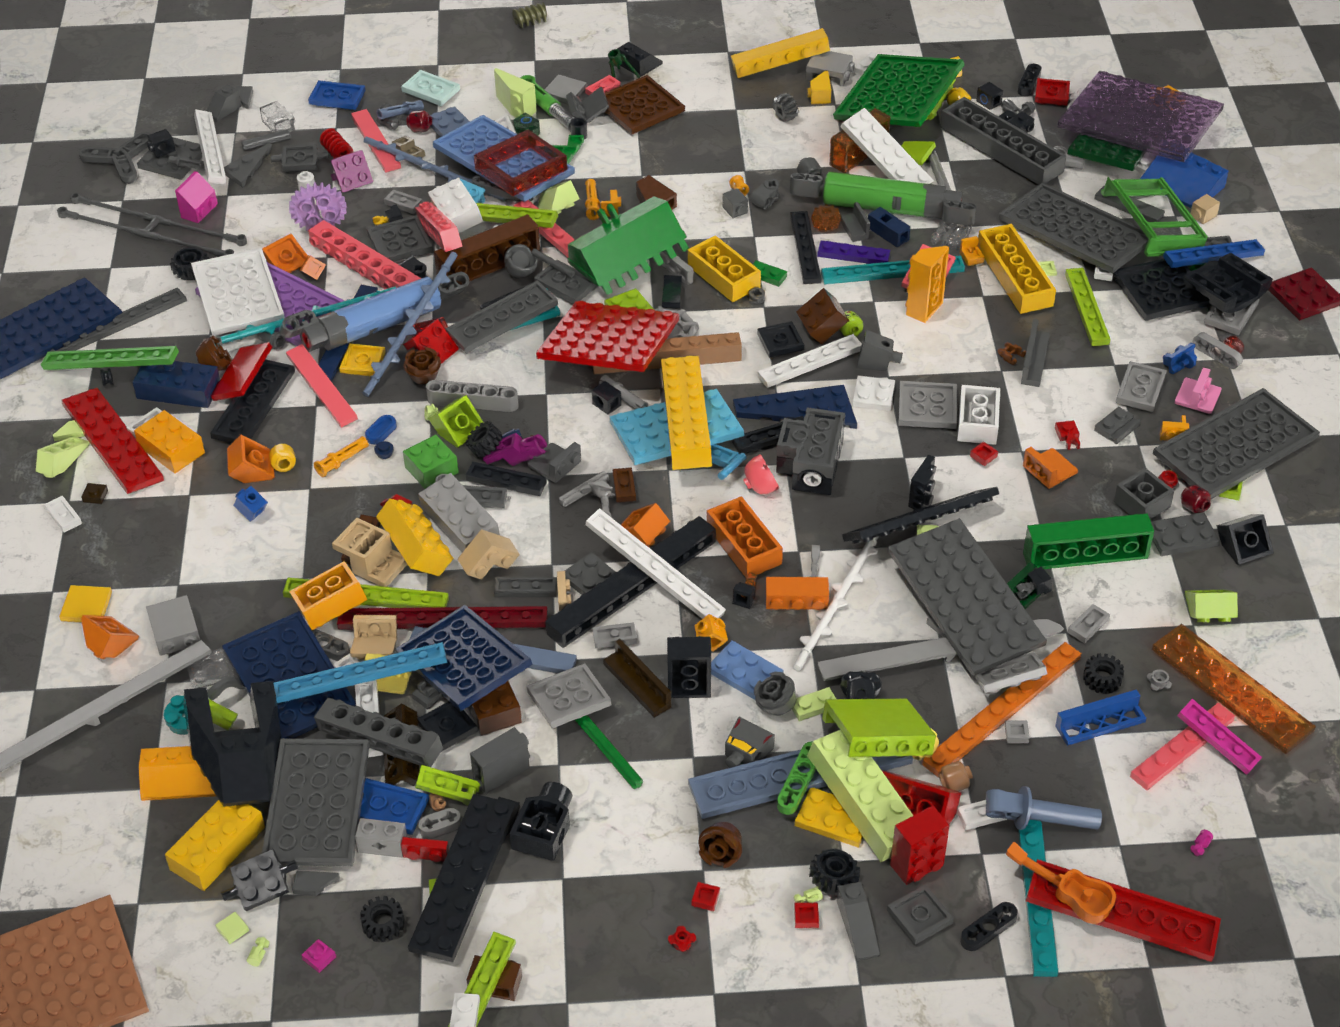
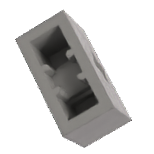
M360 818L355 835L358 853L403 858L401 842L402 837H407L405 823Z

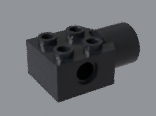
M550 781L543 785L539 796L527 797L510 832L512 850L551 861L555 860L570 827L568 807L573 795L569 788L561 783Z

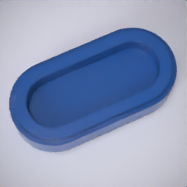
M391 415L379 417L365 432L368 443L375 445L384 441L397 427L395 417Z

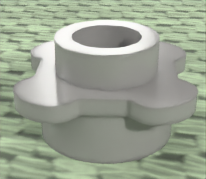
M1155 670L1147 675V680L1151 683V689L1158 691L1163 688H1171L1172 683L1168 681L1169 675L1166 671Z

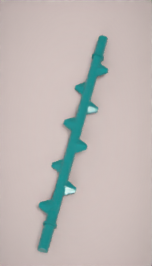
M396 286L381 291L377 290L371 294L347 299L346 301L325 307L314 305L312 312H314L316 317L392 290ZM284 319L259 326L247 325L246 330H238V332L221 336V342L224 344L238 339L242 340V338L262 332L273 334L275 329L281 326Z

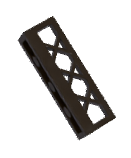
M620 638L616 640L615 653L603 659L605 667L654 718L670 709L671 691Z
M402 703L384 715V717L389 719L396 717L395 719L401 723L418 727L417 711ZM384 753L385 783L396 785L400 781H404L415 786L419 774V765L394 757L392 761L393 756ZM397 768V774L393 776V773Z

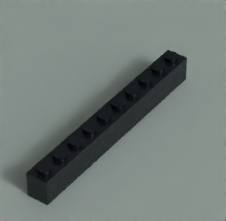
M698 516L679 530L674 531L663 541L658 542L651 550L677 570L716 542V528ZM629 562L621 570L614 572L609 578L598 583L593 589L582 594L571 604L566 605L564 609L555 615H551L546 620V633L558 645L564 648L654 586L657 582L635 564Z

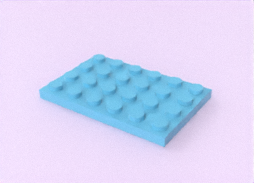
M714 389L704 392L710 444H718L743 437V428L719 391ZM665 402L609 416L612 427L634 465L671 456Z

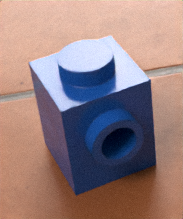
M250 486L246 490L241 489L236 494L233 506L251 522L265 510L268 502Z

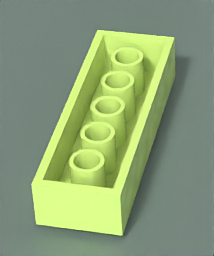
M841 730L814 740L808 752V758L852 822L859 829V832L879 861L883 862L890 859L895 825L912 817L913 814L872 757H848L850 743Z

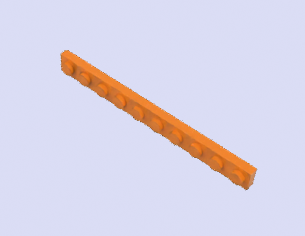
M1064 642L1042 660L1046 666L1047 675H1043L1038 680H1027L1021 682L1018 686L1008 688L938 746L932 757H925L922 765L939 778L938 774L941 773L943 766L962 759L1080 660L1082 653L1067 642Z

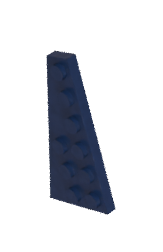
M844 385L733 399V407L737 418L760 420L762 417L772 418V421H780V419L784 418L793 419L800 416L805 417L808 407L845 413V425H850V428L857 429V421Z

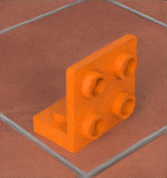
M1033 447L1025 449L1023 467L1048 489L1078 473V469L1054 448H1050L1043 453L1037 452Z

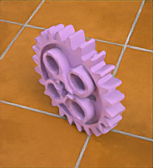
M314 182L312 187L307 184L306 189L301 186L300 192L295 191V196L292 195L291 201H289L291 219H294L295 224L299 223L300 228L306 226V231L323 220L335 226V223L341 224L340 219L344 220V214H346L347 206L341 191L337 192L336 187L330 189V184L324 187L322 182L320 186H317L316 182Z

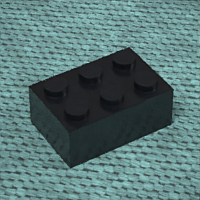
M667 637L668 689L671 691V698H711V637Z

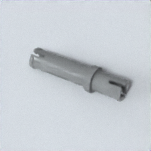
M608 375L601 377L600 380L608 382L621 391V399L633 408L648 407L647 402L624 388L622 383L614 381Z

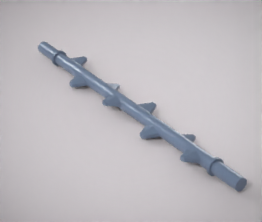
M367 136L364 138V143L395 155L396 161L407 160L417 164L422 169H429L448 177V182L460 178L472 183V179L449 171L448 165L439 167L422 160V157H415L396 149V143L386 145L382 141H377ZM488 194V196H490V197L493 196V197L498 198V199H500V200H502V201H506V200H507V198H504V197H500V196Z
M451 252L445 263L441 265V269L431 285L421 286L425 294L416 309L405 310L409 320L398 337L388 338L391 348L383 361L372 362L371 366L375 373L370 377L371 380L362 392L363 395L369 397L390 363L400 362V358L396 354L407 336L417 334L413 326L423 310H433L434 307L429 300L441 283L450 282L446 274L450 271V267L458 256L455 252Z

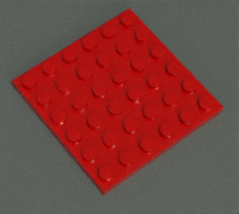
M575 301L537 350L536 358L644 372L678 323L679 313Z

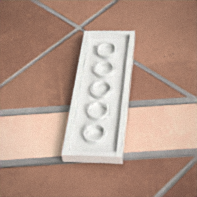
M865 108L844 121L840 126L889 179L932 184L934 181Z

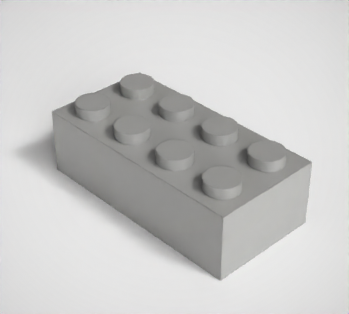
M452 473L418 493L421 508L462 553L481 529L500 535L498 523Z

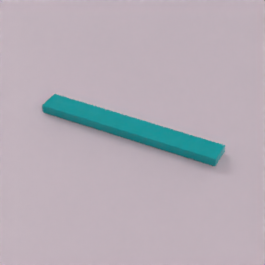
M955 256V262L949 273L964 272L965 265L962 257ZM910 260L830 267L821 268V275L824 285L902 278L906 276L911 265H909Z

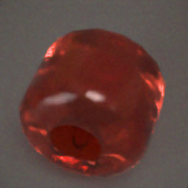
M1230 336L1223 342L1240 354L1244 350V344L1237 336Z

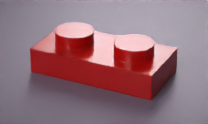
M402 837L401 848L403 858L440 862L445 861L449 852L448 841Z

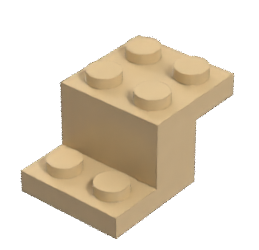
M356 518L332 543L334 550L350 557L353 574L379 586L387 587L408 565L401 553L392 549L389 532L359 518Z

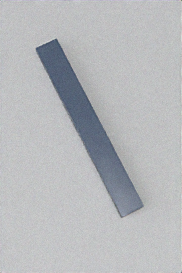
M415 626L410 639L427 628ZM514 644L530 657L533 665L528 668L561 673L574 668L577 661V655Z

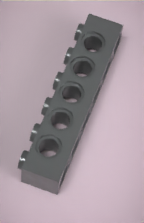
M327 698L314 716L320 731L343 739H368L370 742L369 748L420 766L431 767L443 750L439 735L433 731L427 732L415 725L401 723L395 718L389 719L377 712L372 713L359 706L348 705L342 700Z

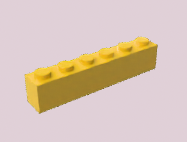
M821 28L731 55L733 69L737 77L741 78L830 51L828 36L824 29Z

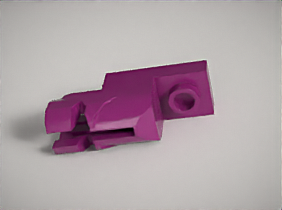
M514 433L499 441V446H495V450H491L489 455L486 454L483 460L487 464H491L504 458L511 466H514L526 460H531L534 456L538 457L545 454L546 451L543 448L547 447V443L539 434L522 439L517 433Z

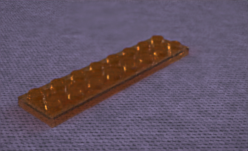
M1182 623L1153 644L1152 650L1283 753L1287 754L1315 731L1316 726Z

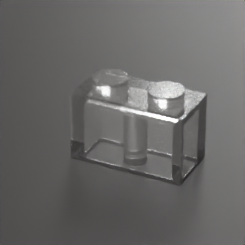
M278 101L260 107L262 122L273 133L286 129L289 132L295 130L293 114L289 113L285 106H282Z

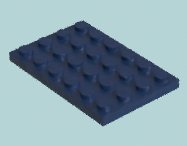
M463 605L395 648L396 652L400 653L443 642L447 663L418 669L416 672L460 711L533 665L530 657L466 605Z
M300 611L222 645L223 652L249 696L251 683L268 681L275 683L334 668ZM344 687L277 703L281 739H294L317 728L314 716L327 698L342 700L354 707L356 702L348 689Z

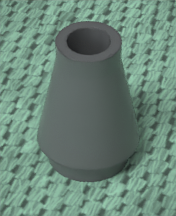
M275 331L273 334L268 332L259 333V339L265 343L270 342L273 349H280L285 344V337L278 331Z

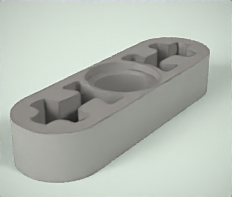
M1201 332L1193 338V343L1197 350L1224 366L1235 369L1242 364L1243 358L1238 351L1209 334ZM1215 347L1220 350L1221 354L1216 352Z

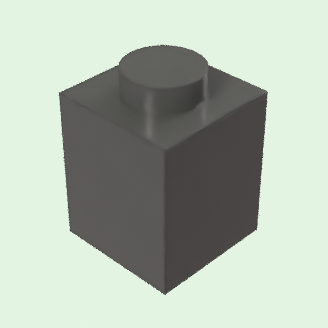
M736 188L723 193L722 207L732 218L748 213V199Z

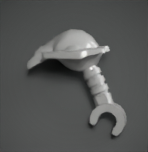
M605 481L588 482L587 485L580 488L581 494L592 492V495L601 498L602 511L612 518L609 512V498L615 497V494L612 493L613 487H610Z

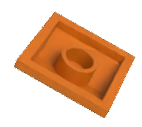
M292 234L262 248L268 263L288 273L301 268L308 256Z

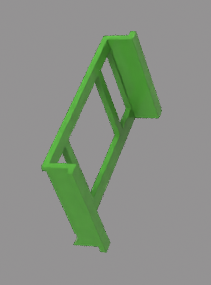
M1160 177V179L1115 180L1107 178L1104 189H1101V194L1103 196H1118L1149 239L1144 251L1147 257L1163 256L1165 251L1205 246L1208 236L1163 177ZM1167 195L1186 221L1147 222L1129 196ZM1191 227L1196 234L1157 235L1152 228Z

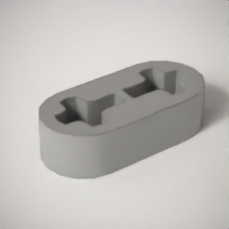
M448 808L422 817L419 821L421 836L430 839L457 830L461 824L460 813L454 808Z

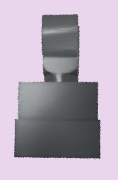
M1041 566L1028 573V583H1021L1016 586L1019 590L1016 594L1020 599L1027 597L1032 590L1037 595L1042 592L1047 594L1052 591V578Z

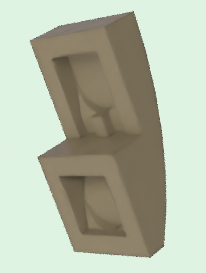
M406 135L392 141V143H396V149L415 157L423 158L426 156L423 149L415 146L414 139Z

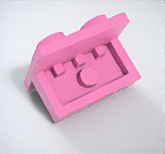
M1203 368L1198 381L1187 377L1184 378L1175 399V404L1212 414L1222 388L1211 385L1210 369Z

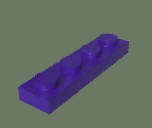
M821 240L817 257L866 264L884 263L889 261L890 250Z

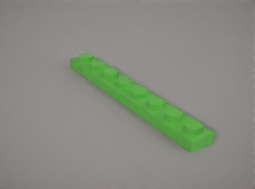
M176 346L54 351L47 352L40 365L43 370L171 365L179 350Z

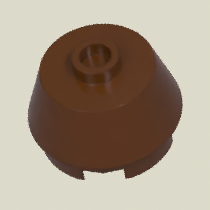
M211 336L208 339L205 338L195 351L199 364L217 366L218 371L227 369V366L231 364L232 358L227 349L224 350L219 344L220 340L215 336Z
M425 347V350L418 351L412 349L406 354L403 366L413 382L427 384L429 381L436 379L441 366V360L437 356V352L431 348Z
M717 822L704 829L699 836V855L707 864L712 865L714 863L723 866V868H728L740 859L742 854V836L738 828L733 824Z

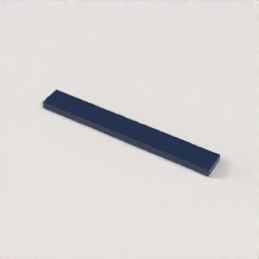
M361 284L354 298L374 293L378 290V287ZM349 343L329 351L326 350L318 364L331 382L342 363Z

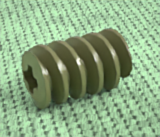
M543 2L536 5L532 4L530 7L525 6L524 9L520 7L518 11L517 9L512 11L513 20L516 25L519 24L520 28H523V23L528 27L529 21L532 25H535V20L540 24L541 18L546 22L547 11Z

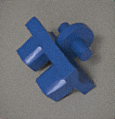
M1189 343L1186 346L1180 345L1176 347L1174 353L1163 355V364L1169 367V373L1175 374L1185 367L1191 369L1196 365L1197 356L1194 353V343Z

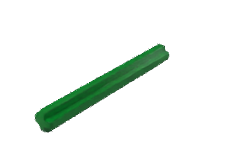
M585 715L575 719L633 789L640 788L643 779L591 718Z

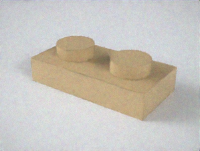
M557 571L559 611L564 609L566 605L571 604V595L566 594V592L570 591V579H566L565 571Z

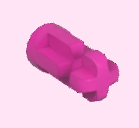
M1201 830L1194 841L1195 845H1192L1190 848L1191 852L1195 856L1203 855L1205 852L1204 848H1207L1213 839V834L1208 830Z

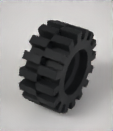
M485 421V423H480L479 427L476 426L475 430L470 432L471 435H468V440L465 443L476 457L481 458V456L485 457L486 454H491L490 451H494L495 446H499V441L502 440L501 437L503 435L491 421Z
M1101 653L1097 654V657L1091 656L1086 661L1083 680H1085V685H1089L1090 690L1095 688L1096 693H1099V690L1103 694H1106L1107 690L1109 693H1113L1114 689L1117 691L1122 684L1124 675L1123 664L1120 665L1121 661L1119 659L1115 661V656L1113 655L1111 658L1108 657V654H1104V657H1102ZM1096 671H1106L1111 676L1104 677L1097 674Z
M379 896L375 897V902L370 899L368 901L369 906L364 904L363 910L360 912L364 934L369 939L373 937L375 942L378 941V938L381 939V942H385L387 937L389 941L393 940V934L397 937L400 935L399 930L402 931L404 928V916L400 903L398 901L395 902V899L392 897L388 901V896H383V900H380ZM381 914L391 916V919L384 924H377L373 921L375 917Z

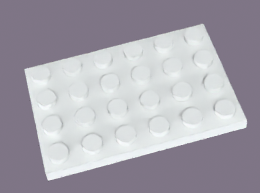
M262 247L191 263L212 336L246 329L247 325L259 326L285 318Z

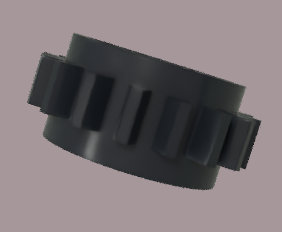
M196 247L180 249L171 258V270L174 275L177 274L178 278L196 280L191 263L207 260L209 257L207 253H203V250Z
M838 849L823 850L819 855L816 854L814 856V860H811L809 877H813L812 884L818 886L819 890L827 894L837 895L838 886L859 882L860 867H856L857 860H854L845 851Z

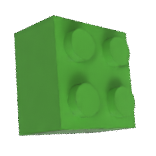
M437 435L403 451L405 468L424 489L434 484L436 477L440 474L452 473L454 476L459 473L457 456Z

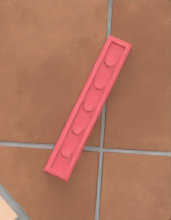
M367 109L351 113L353 121L364 138L367 136L388 145V142ZM369 145L385 173L401 168V163L395 160V155Z
M303 344L286 352L289 360L341 428L358 419L356 413Z

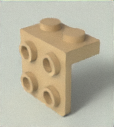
M354 615V640L350 651L351 657L365 659L367 653L384 656L394 654L397 642L396 615Z

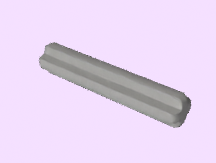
M602 471L560 496L559 503L563 507L570 505L590 493L581 494V487L587 485L588 482H608L609 475Z

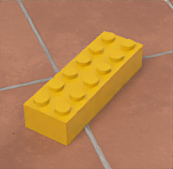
M1007 224L980 230L978 234V247L1019 313L1022 314L1053 307L1056 289L1014 226Z

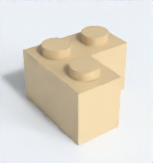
M481 529L457 560L468 576L483 579L493 565L508 569L520 554L509 538Z

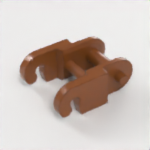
M1007 342L1005 343V348L998 349V354L1003 357L1004 361L1015 365L1017 360L1016 358L1012 360L1011 354L1024 357L1026 351L1021 352L1022 348L1020 346Z

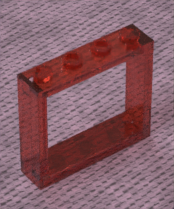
M526 130L475 154L474 164L476 171L511 196H515L566 171L567 155L530 130ZM529 148H532L548 159V161L513 178L495 166Z

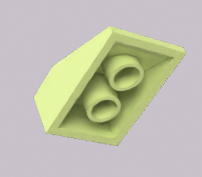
M495 68L496 97L508 112L518 119L530 117L537 112L535 84Z

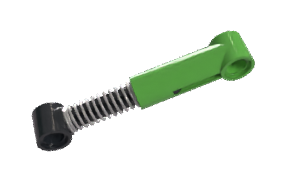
M524 75L520 77L535 84L536 104L550 116H554L567 127L571 135H584V140L587 138V121L584 118H575L561 106L559 101L535 82L534 76Z

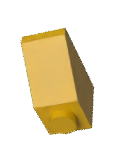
M824 71L810 81V88H807V98H810L811 104L831 103V84L828 71Z

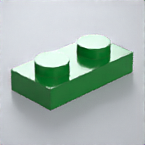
M757 260L752 264L761 271V281L779 287L787 277V271Z

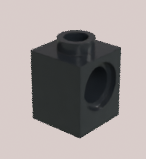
M167 129L147 135L149 141L147 147L156 157L176 151L173 137Z
M606 381L591 390L592 404L607 415L622 405L621 391Z

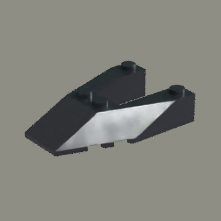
M273 681L251 683L250 703L255 728L214 732L207 688L184 689V713L191 756L193 760L197 761L204 777L206 776L211 783V788L223 807L270 802L281 739L277 699Z

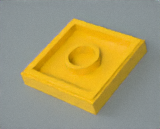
M349 343L339 368L340 373L364 376L374 375L375 371L371 364L372 362H382L386 352L385 347Z
M70 585L59 616L60 620L82 622V615L104 616L112 594L111 587Z

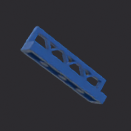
M1136 689L1058 712L1055 727L1068 746L1145 723L1147 718L1139 707L1140 694ZM1133 710L1137 715L1133 719L1124 716L1126 712ZM1111 717L1119 721L1116 724H1110L1105 722V719ZM1092 723L1098 725L1099 728L1096 730H1091L1085 728L1086 724ZM1073 729L1079 731V734L1069 737L1066 730Z

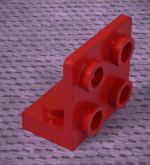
M438 319L425 326L403 344L406 350L412 347L418 350H425V347L435 350L441 360V364L459 350Z

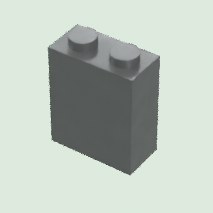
M515 727L470 753L473 780L480 783V788L485 794L530 768L529 741L524 733L520 734Z

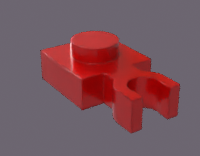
M1075 421L1056 422V433L1060 441H1066L1067 450H1070L1071 444L1080 449V433Z

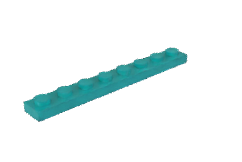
M1029 819L1025 829H1018L1019 845L1028 854L1027 857L1036 862L1038 859L1046 862L1042 822ZM1022 865L1033 977H1057L1058 964L1051 909L1026 902L1033 871Z

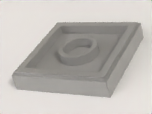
M558 74L546 87L545 91L557 101L568 104L566 95L572 92L575 96H580L587 87V83Z

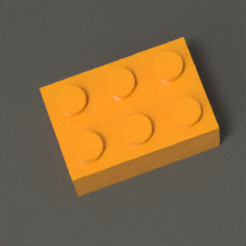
M165 410L134 430L136 440L145 452L174 474L205 454L201 436Z
M345 561L289 591L311 630L323 626L328 621L341 616L346 611L359 606L367 600L360 583Z

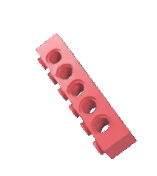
M423 202L418 207H415L424 231L445 252L462 247L457 226L432 202Z

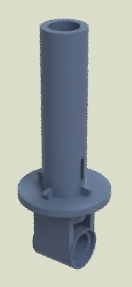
M1022 786L1018 793L1005 792L999 789L986 791V816L1014 820L1015 826L1019 830L1026 828L1029 819L1096 830L1101 825L1102 812L1100 809L1032 799L1031 790L1027 786Z

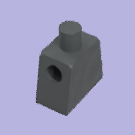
M866 330L858 355L857 368L886 371L890 361L901 363L903 353L893 351V339Z

